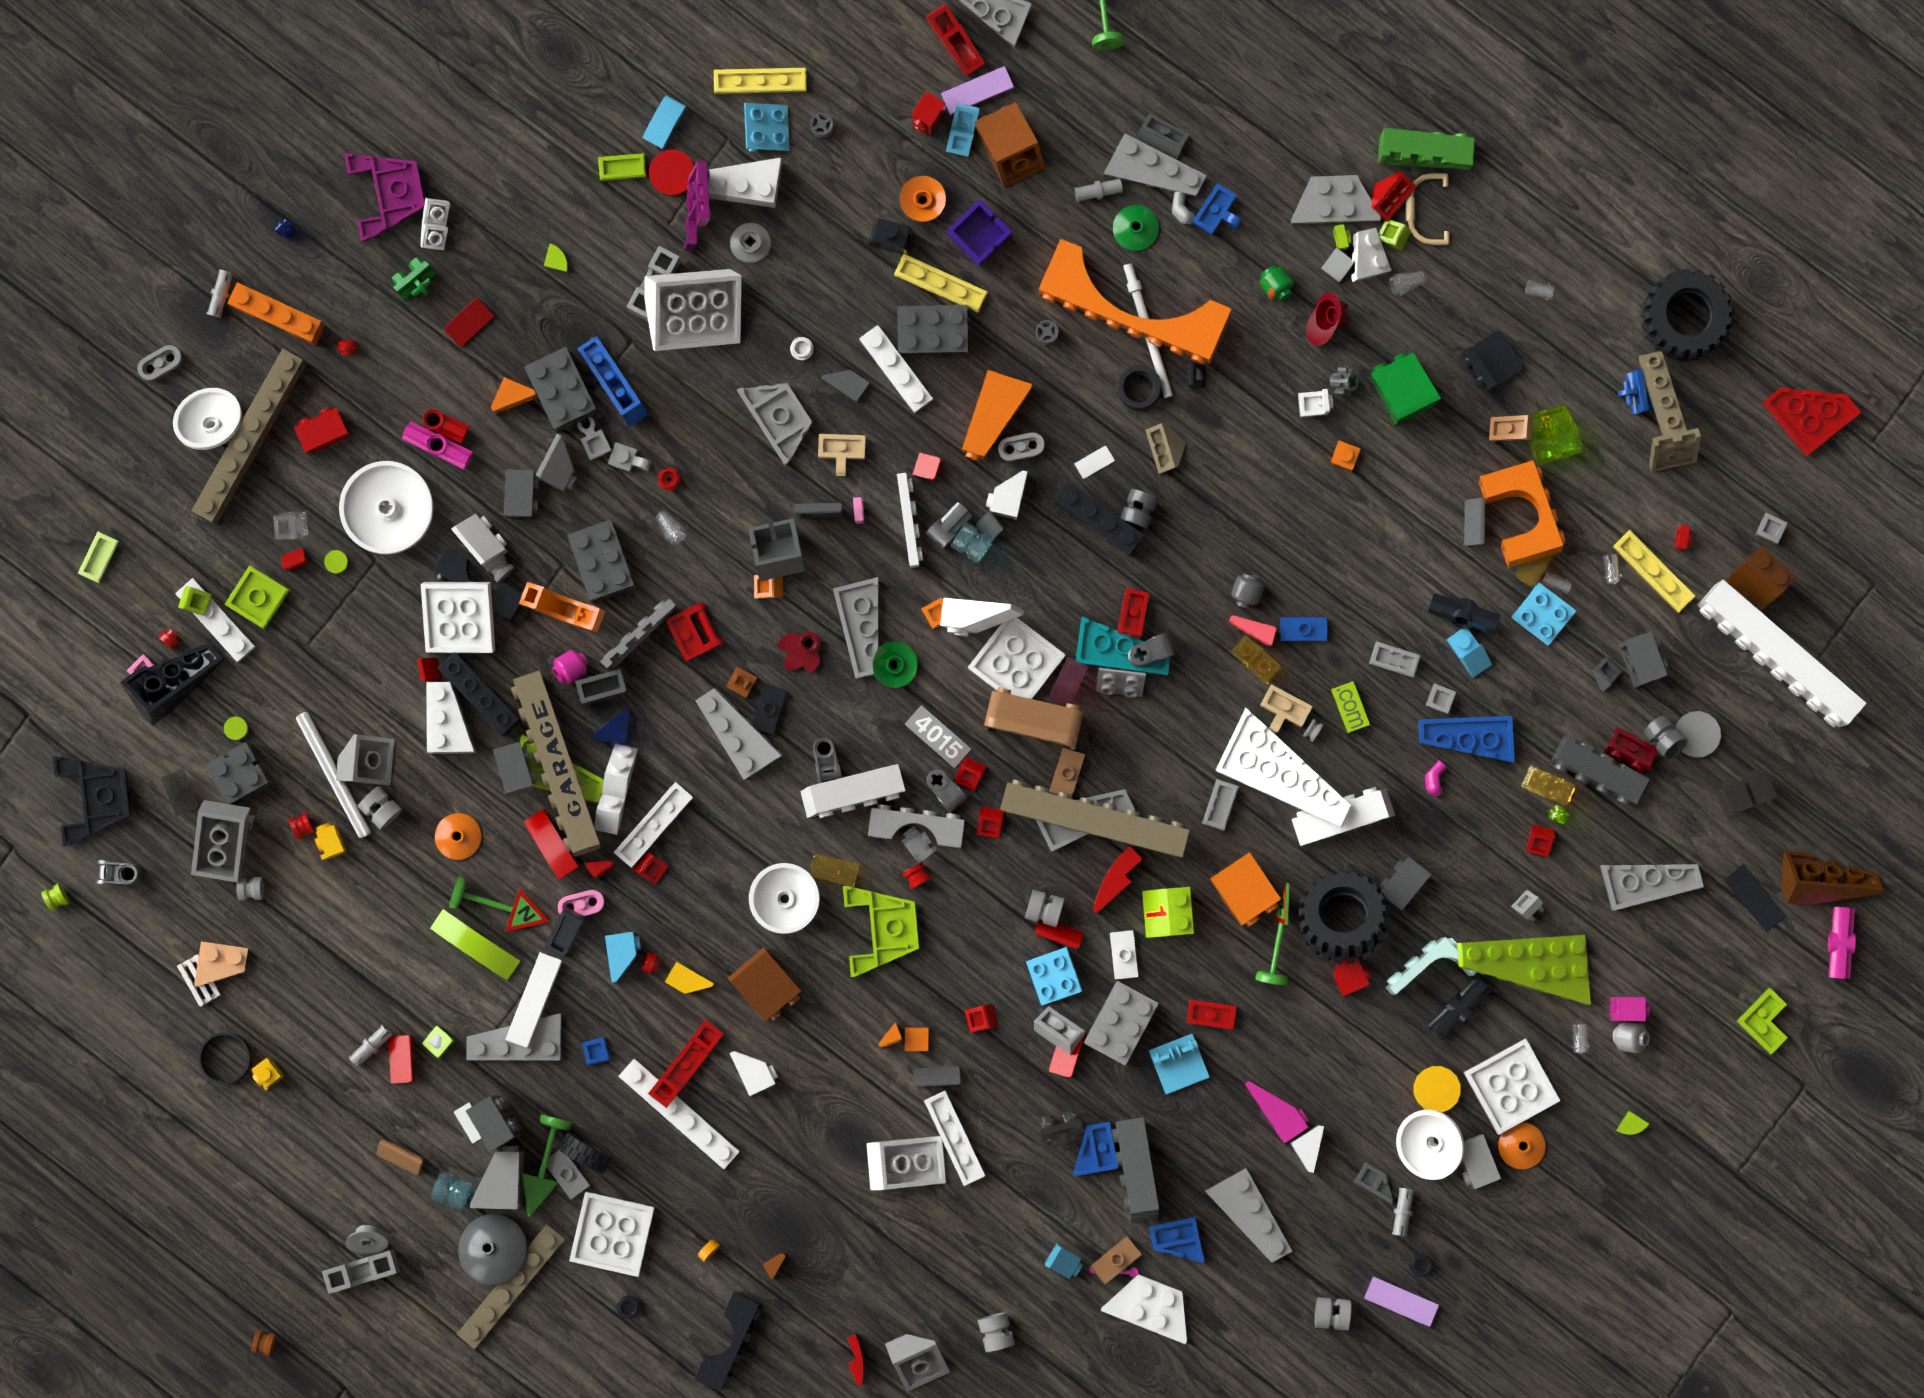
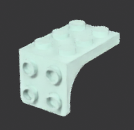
M1446 937L1440 938L1437 942L1435 940L1430 941L1421 949L1424 953L1419 958L1414 956L1404 965L1407 969L1402 973H1394L1387 980L1389 985L1385 988L1391 995H1396L1430 963L1439 958L1451 959L1459 965L1457 943L1452 938L1447 939ZM1462 968L1468 976H1474L1477 973Z

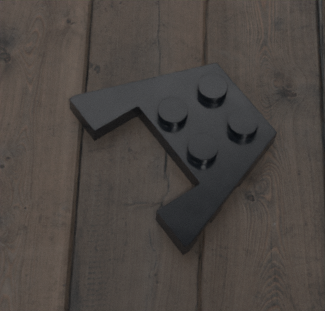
M52 756L56 778L79 775L85 822L60 826L63 847H68L132 816L127 772L125 769Z

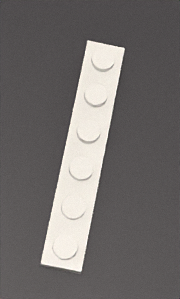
M633 1059L619 1075L625 1083L723 1169L740 1152L678 1096L675 1097L667 1108L649 1096V1091L659 1079L636 1059Z

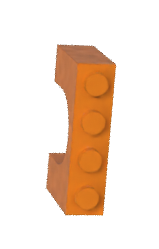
M1534 460L1480 476L1479 486L1486 504L1509 497H1521L1530 501L1537 509L1539 515V522L1531 531L1502 540L1501 549L1508 568L1562 552L1563 544H1565L1564 534L1562 530L1558 531L1556 522H1558L1557 514L1554 509H1550L1548 503L1550 501L1548 489L1543 488L1541 480H1543L1541 469L1539 466H1535Z

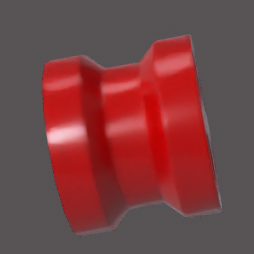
M307 812L302 813L298 818L292 817L289 819L290 827L297 840L302 839L306 834L312 835L315 833L313 823Z
M923 862L902 873L910 881L909 886L911 890L931 879L930 875L924 871Z

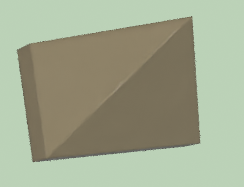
M1160 423L1146 429L1158 473L1162 474L1178 467L1186 441L1166 423Z

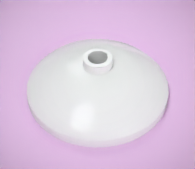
M206 388L196 391L181 402L174 414L173 428L175 434L184 445L192 449L208 450L216 448L232 438L238 430L242 419L241 407L237 399L226 390Z
M789 863L775 864L761 871L754 879L749 892V905L753 916L764 928L775 933H793L807 926L814 918L819 906V890L812 876L803 868ZM784 894L789 896L787 903L781 902V896Z
M1428 1109L1417 1111L1409 1115L1398 1129L1396 1138L1397 1151L1403 1164L1413 1174L1424 1179L1437 1180L1450 1175L1460 1165L1464 1154L1463 1137L1455 1122L1444 1113ZM1434 1137L1438 1139L1439 1144L1434 1142Z

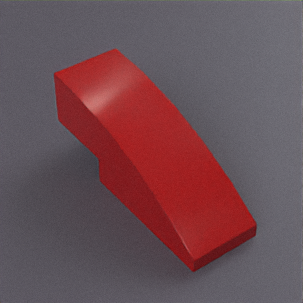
M942 4L924 16L965 76L985 64L947 4Z
M544 809L524 821L558 880L565 878L580 868L571 852H567L562 837Z
M1131 846L1118 857L1106 874L1095 899L1093 907L1095 914L1131 883L1125 875L1143 860Z

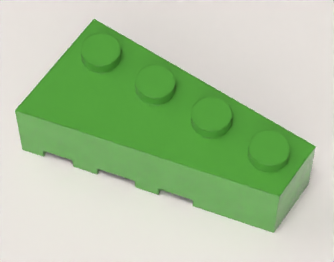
M1384 127L1379 140L1378 164L1470 170L1473 166L1474 138L1469 137L1468 134H1455L1454 136L1446 135L1442 132L1428 133Z

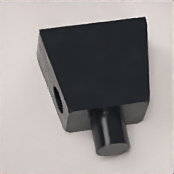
M877 219L873 223L868 246L910 256L916 233L910 226Z

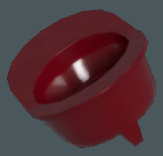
M1331 292L1324 293L1319 298L1306 326L1307 338L1315 346L1326 344L1334 332L1343 328L1348 321V304L1340 301Z

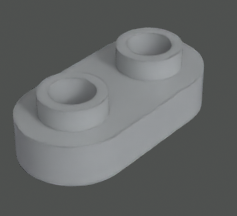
M166 345L143 358L138 364V373L147 381H155L181 364L182 353L175 346ZM170 354L175 356L172 362L167 361V357ZM154 366V372L149 374L147 372L148 367Z
M1037 433L1007 437L1000 442L998 452L1005 461L1035 457L1042 453L1044 440ZM1029 442H1036L1037 447L1030 449L1028 447ZM1012 446L1014 452L1012 454L1006 453V447Z

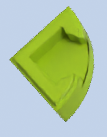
M549 244L544 267L567 273L568 264L565 255L558 247Z
M1628 1111L1616 1131L1627 1135L1637 1134L1643 1131L1649 1123Z

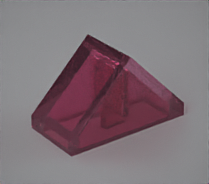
M1067 657L1048 699L1066 707V703L1072 704L1088 670V666Z

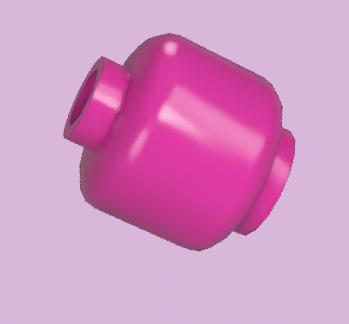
M569 650L554 660L552 671L560 683L565 682L570 685L587 674L586 665H588V661L582 653L578 654L573 650Z

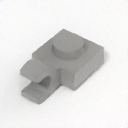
M615 442L608 465L631 473L633 466L648 471L651 462L647 459L636 457L637 449Z

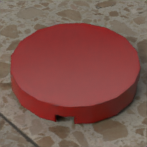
M666 150L659 153L652 160L649 168V177L654 188L661 194L679 196L687 192L688 177L694 165L685 153L678 150Z

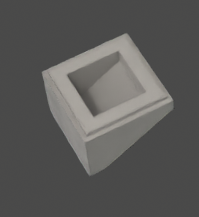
M1336 248L1321 269L1340 282L1354 262Z

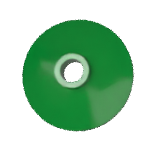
M1128 206L1122 209L1114 219V237L1118 244L1127 250H1145L1155 242L1158 236V220L1154 213L1144 206ZM1138 223L1140 224L1141 228L1139 230H1133L1132 224Z
M896 641L888 642L880 646L875 652L872 660V670L876 679L882 685L890 688H900L910 683L917 671V658L908 645ZM892 660L896 664L894 669L889 667V662Z

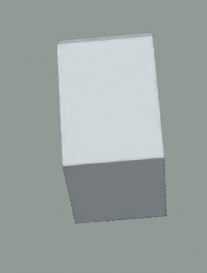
M1317 1125L1290 1142L1309 1172L1314 1173L1324 1126Z

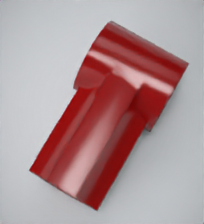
M429 409L423 415V423L428 430L459 444H462L470 428L469 425L451 418L436 409ZM430 416H439L440 423L437 426L428 425Z

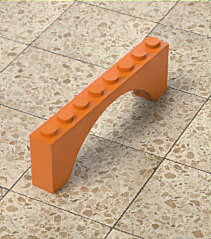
M1062 239L1059 241L1039 287V292L1043 295L1042 298L1048 302L1055 303V301L1063 303V307L1070 311L1076 312L1078 309L1085 312L1084 315L1092 320L1097 321L1098 318L1105 320L1106 325L1114 329L1122 327L1128 330L1127 333L1133 337L1140 338V336H1144L1149 339V343L1161 347L1162 344L1168 346L1171 352L1180 356L1183 353L1192 356L1191 360L1199 364L1211 363L1232 315L1231 308L1209 300L1202 307L1187 315L1172 319L1154 320L1130 315L1109 303L1094 287L1085 269L1082 247Z

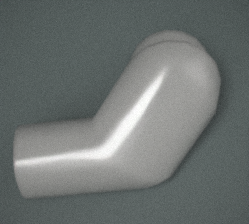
M1174 192L1172 214L1180 223L1192 224L1195 215L1184 206L1186 194Z

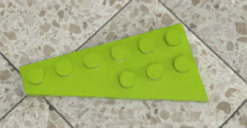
M1585 935L1457 943L1460 968L1497 977L1500 980L1510 981L1533 990L1560 996L1563 999L1573 1000L1583 1005H1591Z

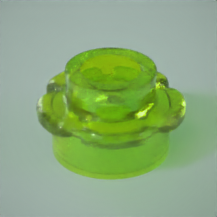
M1553 806L1552 809L1547 811L1549 814L1548 820L1552 822L1566 823L1567 817H1570V814L1566 812V808L1561 806Z

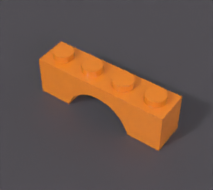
M240 283L236 284L227 303L233 309L272 324L316 346L325 327L322 321Z

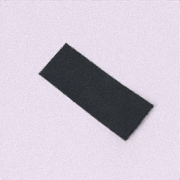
M1744 864L1724 880L1766 932L1786 916Z

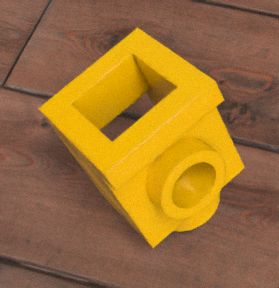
M326 823L316 828L318 838H315L316 845L320 852L324 851L325 853L320 855L322 860L326 861L347 852L337 826H330L329 823Z
M266 1058L252 1069L254 1080L260 1087L263 1086L266 1091L285 1077L272 1058Z

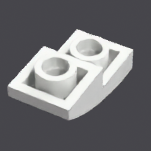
M425 199L421 229L422 248L444 250L448 231L446 223L450 207L448 201Z

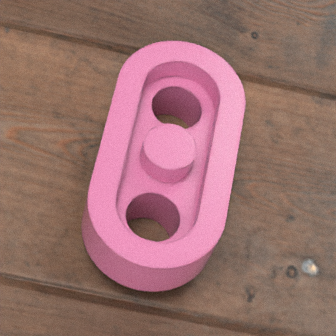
M588 890L565 896L558 903V912L561 914L563 908L567 904L572 903L574 911L583 916L595 914L604 907V897L596 890ZM592 897L597 899L595 906L589 905V899Z

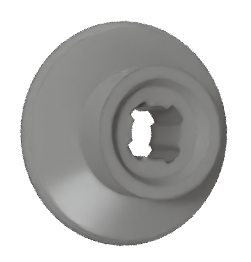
M745 223L737 227L732 233L730 248L733 255L739 261L748 264L758 263L769 254L771 237L763 226L756 223ZM749 238L756 241L752 247L745 243Z
M362 1225L347 1238L346 1246L355 1253L369 1255L384 1251L388 1247V1241L384 1235L379 1233L377 1227Z

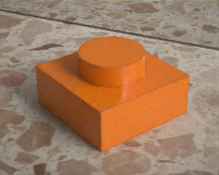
M1338 441L1330 463L1352 471L1360 448Z

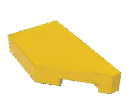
M678 962L675 963L665 980V983L684 994L713 987L714 985L711 981Z

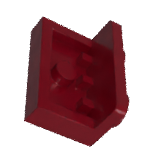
M1619 727L1615 729L1604 751L1605 754L1609 755L1616 762H1622L1632 770L1644 775L1651 769L1652 762L1658 752L1656 747Z

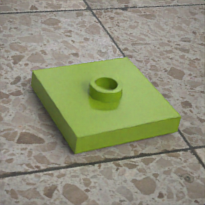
M249 565L224 605L261 628L266 629L290 590Z

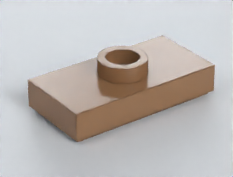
M1066 748L1062 749L1049 793L1058 795L1059 791L1073 795L1085 754Z
M1126 1236L1090 1267L1105 1285L1142 1254Z

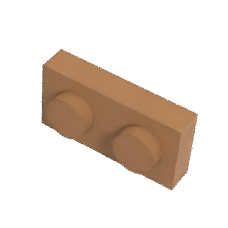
M1529 415L1491 417L1489 440L1494 442L1532 440L1534 417Z

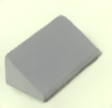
M1049 1006L1034 1021L1035 1032L1069 1055L1074 1051L1085 1034V1030Z

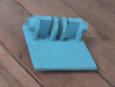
M744 103L746 149H749V152H757L758 149L790 151L788 105Z
M1539 582L1511 618L1549 646L1577 610Z
M1067 947L1026 961L1041 1006L1082 992Z
M1193 1034L1149 1050L1165 1094L1209 1078Z

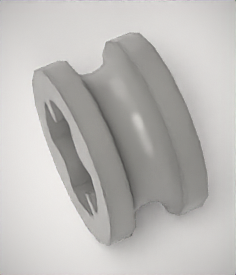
M1313 719L1304 732L1303 737L1307 736L1313 742L1323 724H1317L1316 720Z

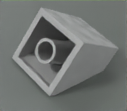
M502 1146V1150L495 1152L470 1203V1208L519 1209L523 1207V1185L520 1173L524 1174V1151L518 1150L519 1146Z

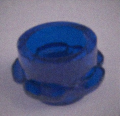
M285 219L281 222L279 220L275 221L276 225L273 227V230L281 237L288 240L291 235H294L292 231L294 226Z

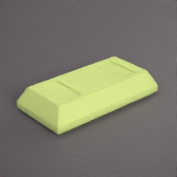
M97 532L78 574L99 583L119 541Z

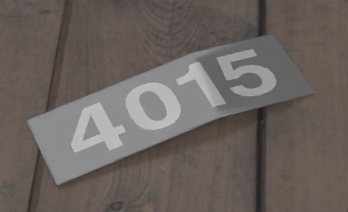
M922 705L905 723L910 730L954 768L971 750L968 745Z

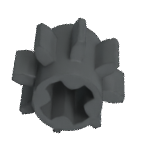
M1338 367V372H1334L1330 377V386L1335 390L1334 394L1351 396V391L1356 390L1359 384V379L1354 374V369Z

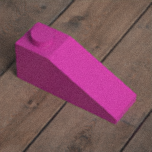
M1250 1081L1244 1083L1283 1143H1286L1308 1128L1306 1122L1309 1120L1301 1109L1297 1111L1295 1107Z

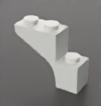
M619 744L614 745L604 775L602 795L596 811L595 830L617 835L637 757V748Z

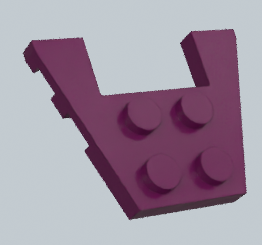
M351 153L344 154L349 176L370 171L373 173L381 216L357 221L362 243L367 242L424 209L425 199L416 161L386 159L368 155L361 156Z
M696 161L688 177L686 204L688 218L685 222L687 242H684V251L694 250L697 244V226L706 227L710 220V194L708 192L710 171L706 168V161Z

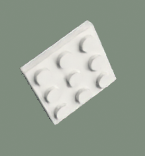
M423 582L421 584L426 652L493 653L495 651L491 582Z
M1014 618L1002 623L968 666V669L996 691L998 687L1012 690V695L1032 699L1063 660L1065 654L1020 619Z
M1526 1039L1463 1072L1498 1135L1560 1101Z
M585 1192L569 1261L639 1277L655 1207Z

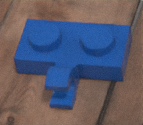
M1217 183L1193 220V224L1210 235H1213L1221 221H1224L1236 230L1241 219L1228 210L1237 198V195Z

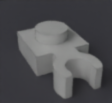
M589 417L588 419L591 423L589 428H583L580 422L577 423V426L583 434H586V437L580 440L590 461H593L612 452L603 431L595 432L596 423L592 417Z

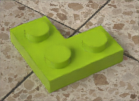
M1768 988L1736 1021L1771 1055L1788 1038L1771 1022L1787 1005L1771 988Z

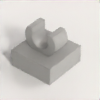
M1528 890L1511 906L1518 914L1533 922L1535 918L1532 915L1537 910L1541 913L1544 911L1541 906L1543 902Z

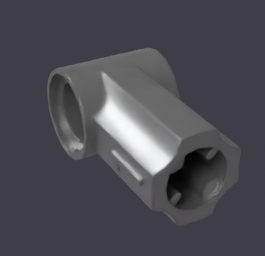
M957 502L942 519H938L929 528L926 535L943 550L955 538L959 529L972 517V514Z

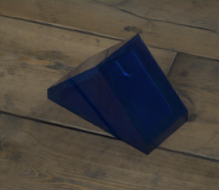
M625 708L590 737L595 742L628 745L632 712Z

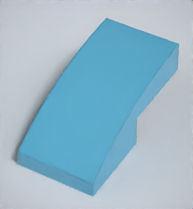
M665 95L642 138L662 149L665 148L674 127L680 121L686 105Z
M960 103L956 104L946 152L969 156L975 130L974 122L977 121L979 113L978 107Z

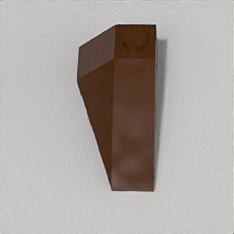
M1784 851L1781 888L1786 902L1789 904L1813 905L1882 894L1884 891L1878 874L1852 866L1846 869L1835 865V861L1827 859V862L1814 859L1813 854L1806 852Z

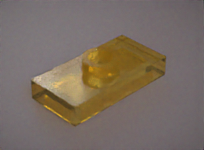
M814 853L809 874L815 878L854 887L860 864Z

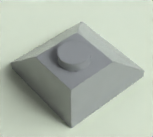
M556 434L536 476L540 481L566 493L567 489L571 490L577 477L574 476L576 472L566 441L561 435Z
M354 734L338 757L336 781L390 785L394 739Z
M906 1334L885 1344L891 1361L907 1392L950 1373L933 1340Z

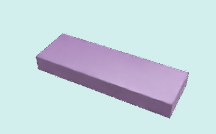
M1004 66L941 93V96L951 116L955 113L957 103L974 106L1012 90L1014 86Z
M1376 1277L1372 1278L1364 1299L1429 1327L1439 1306Z

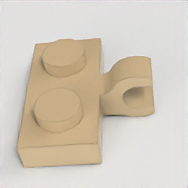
M819 434L818 458L836 459V476H846V459L865 460L866 436Z
M1272 684L1260 704L1264 709L1276 714L1269 727V730L1275 734L1279 731L1284 720L1301 728L1313 707Z

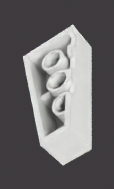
M895 764L812 785L800 792L807 818L818 815L820 818L833 815V811L842 810L843 813L856 809L855 806L859 804H864V807L875 805L878 803V799L886 798V801L900 798L899 794L904 792L905 788L899 765Z
M1376 787L1364 790V796L1355 798L1354 794L1343 797L1352 808L1342 828L1305 811L1297 812V818L1292 819L1300 846L1395 816L1387 789L1377 791Z

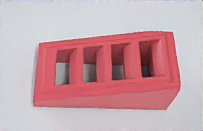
M1233 615L1230 617L1229 623L1263 644L1272 646L1276 632L1274 626Z

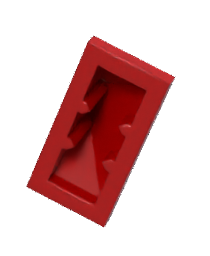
M1403 172L1396 173L1375 183L1371 208L1384 221L1388 222L1417 186Z

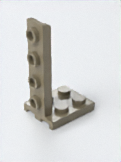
M1662 351L1639 356V363L1641 369H1643L1644 379L1662 436L1652 439L1649 461L1651 472L1697 463L1701 439L1699 428L1686 429Z

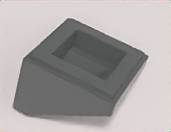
M1606 656L1592 670L1603 692L1622 673Z

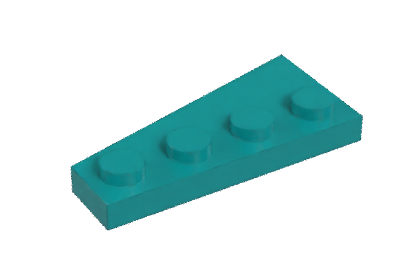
M1081 617L1075 663L1168 676L1170 657L1142 667H1135L1128 660L1129 651L1135 645L1145 641L1117 634V631ZM1136 650L1137 653L1134 655V658H1139L1142 661V658L1145 656L1144 652L1140 653Z

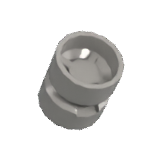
M378 786L359 803L358 808L366 816H372L371 821L380 830H383L401 813L402 808L394 800L389 801V795Z
M1033 889L1025 919L1035 922L1041 919L1043 924L1056 927L1064 898L1055 895L1046 897L1044 892Z
M1317 1297L1315 1328L1328 1329L1330 1326H1333L1335 1330L1348 1331L1351 1317V1300L1337 1299L1335 1302H1332L1331 1298Z
M1007 1312L978 1319L980 1332L985 1334L983 1343L986 1352L1015 1345L1012 1331L1007 1329L1010 1325Z

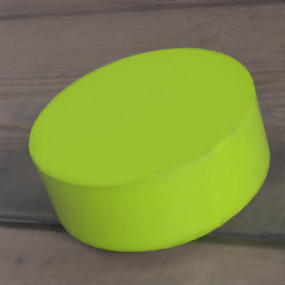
M333 550L326 555L324 564L331 573L341 574L348 568L349 560L343 552Z
M231 717L225 722L224 732L232 740H241L248 733V724L240 717Z

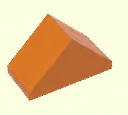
M504 377L491 409L496 415L534 400L538 396L535 390Z

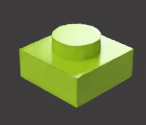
M1344 224L1334 226L1333 234L1337 248L1342 252L1347 251L1348 244L1352 243L1349 230H1345Z

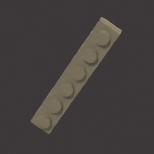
M546 1224L528 1246L527 1258L520 1272L508 1282L496 1285L457 1335L473 1349H476L563 1243L565 1238L550 1225Z

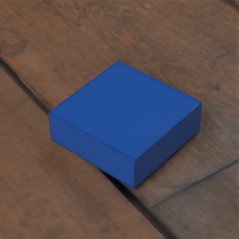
M605 1037L582 1043L587 1066L611 1060Z

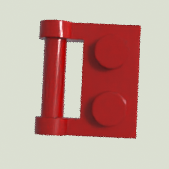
M704 602L698 603L665 620L686 662L724 644L721 637L718 638L705 612ZM694 614L697 615L710 641L706 644H703L690 618Z

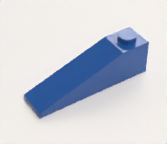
M597 336L577 348L629 427L649 415Z

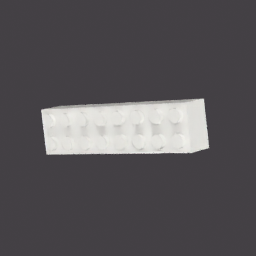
M1724 580L1715 584L1698 603L1697 606L1701 608L1700 613L1709 620L1711 618L1718 623L1717 627L1726 635L1730 633L1736 638L1735 643L1740 648L1751 651L1756 662L1762 666L1766 664L1772 670L1770 673L1779 681L1784 680L1790 685L1788 689L1798 697L1802 695L1807 700L1806 704L1815 712L1819 710L1824 714V720L1832 727L1848 725L1865 706V701Z

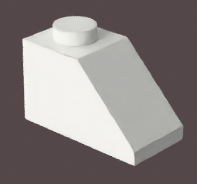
M1021 471L994 489V494L989 493L986 507H990L992 514L1017 520L1027 477L1026 471Z
M736 1051L730 1053L749 1096L776 1084L774 1079L778 1078L773 1065L768 1066L764 1061Z

